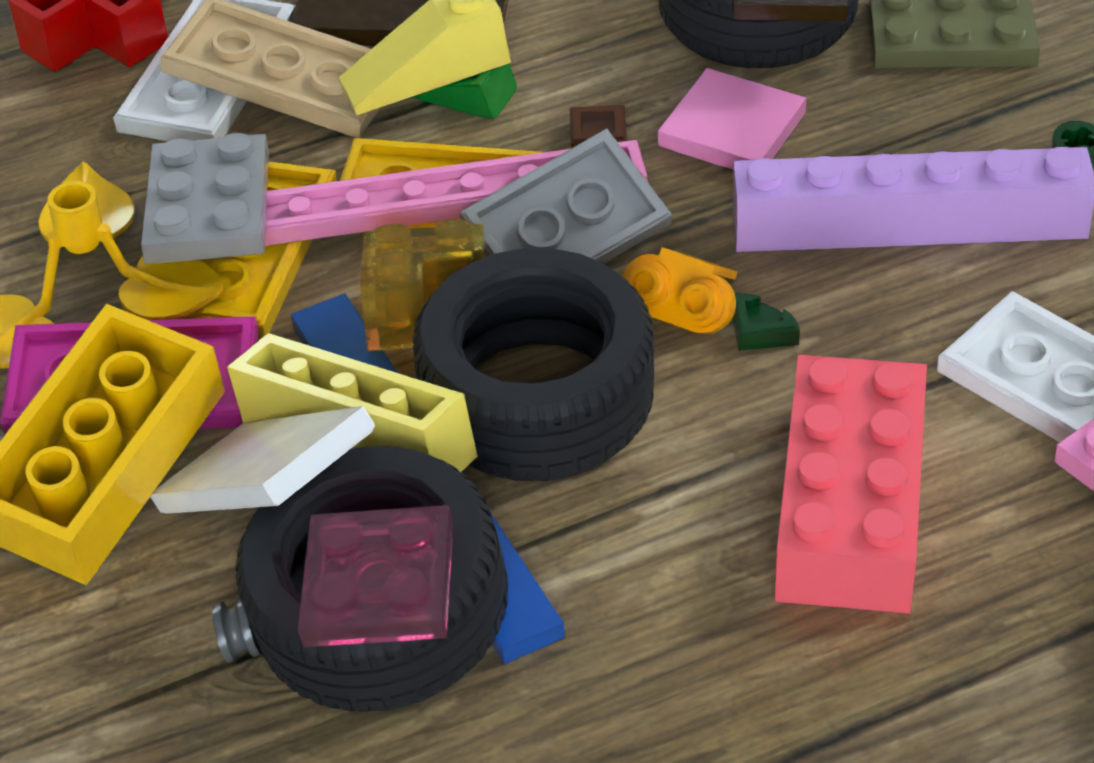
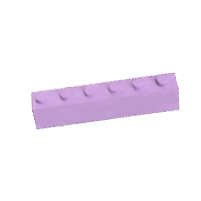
M1087 147L1023 150L997 149L994 151L971 152L940 151L919 154L819 156L815 158L789 159L761 158L757 160L734 161L733 222L736 252L1088 239L1094 208V172Z

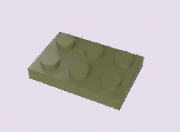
M869 0L868 2L874 68L1038 67L1040 46L1032 0Z

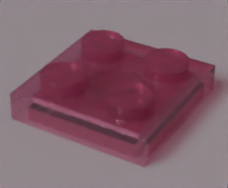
M449 505L311 515L298 623V633L303 646L314 647L447 638L454 528Z

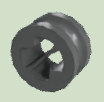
M240 597L237 599V604L233 607L226 606L223 601L213 604L212 617L215 634L225 661L227 663L237 661L239 653L244 651L249 652L252 657L261 655L262 652L249 624Z

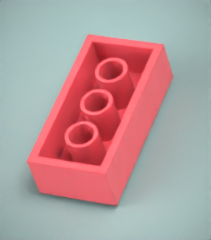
M798 354L777 543L775 602L911 614L917 557L927 364Z

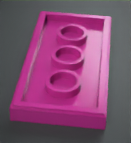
M256 316L149 320L214 347L225 393L199 429L236 428L243 424L227 367L258 342L259 328ZM92 322L15 325L0 419L4 435Z

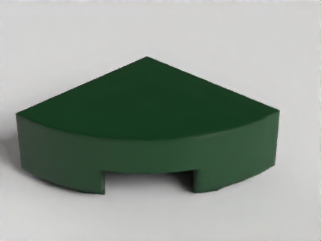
M735 293L736 310L732 320L739 351L799 345L800 329L791 313L783 309L782 313L774 307L761 303L760 296Z

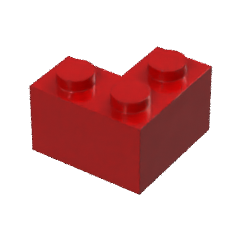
M8 0L21 51L53 72L69 65L76 58L94 47L127 67H131L161 48L168 38L161 0Z

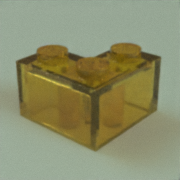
M448 220L437 224L435 227L413 229L402 224H388L377 228L375 231L364 232L360 289L367 351L413 348L414 325L428 298L449 276L471 262L486 257L483 224L470 225L462 220Z

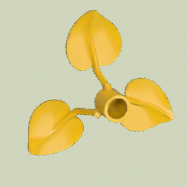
M82 162L60 185L49 193L48 201L39 216V230L49 246L42 295L39 303L34 306L31 300L21 295H0V369L9 368L15 325L54 324L43 316L51 309L61 247H65L67 251L74 254H84L94 250L99 245V242H102L119 272L124 277L129 278L119 288L118 295L121 306L126 312L146 320L179 319L197 311L215 300L221 291L224 290L222 279L212 267L202 260L145 265L144 257L142 256L137 267L130 265L125 260L113 238L121 235L133 223L135 218L133 200L124 190L107 181L87 163Z

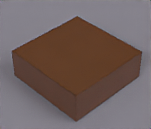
M625 105L569 108L571 148L605 129L609 130L617 142L627 141Z

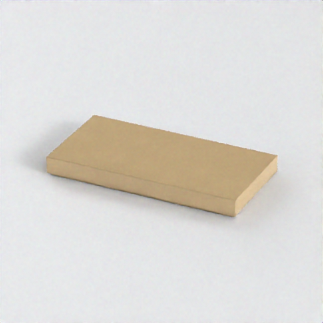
M205 0L161 56V72L355 138H361L380 109L378 108L356 116L339 80V76L371 50L370 48L226 0Z

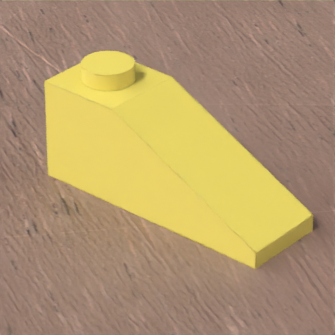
M495 0L427 1L339 76L341 87L356 116L511 63L501 9Z

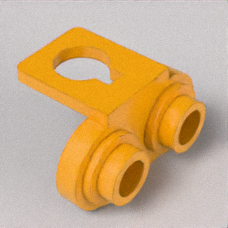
M661 247L659 255L645 254L632 260L622 275L644 299L651 317L701 334L716 333L730 323L736 310L735 293L731 285L722 277L735 280L738 271L689 254Z

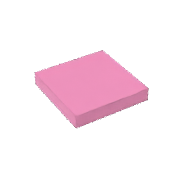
M706 68L658 130V146L732 170L734 161L757 160L761 158L773 159L805 115L807 98Z

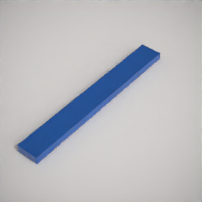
M346 293L291 314L293 329L302 344L398 373ZM491 514L497 531L509 584L507 593L508 606L505 608L506 614L501 622L502 626L499 634L495 636L496 640L492 646L502 662L507 664L565 638L564 622ZM434 552V554L436 555V557L438 558V560H439V562H440L441 557L438 556V555Z

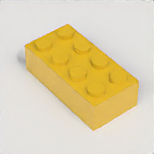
M106 304L0 441V547L87 586L225 393L214 347Z

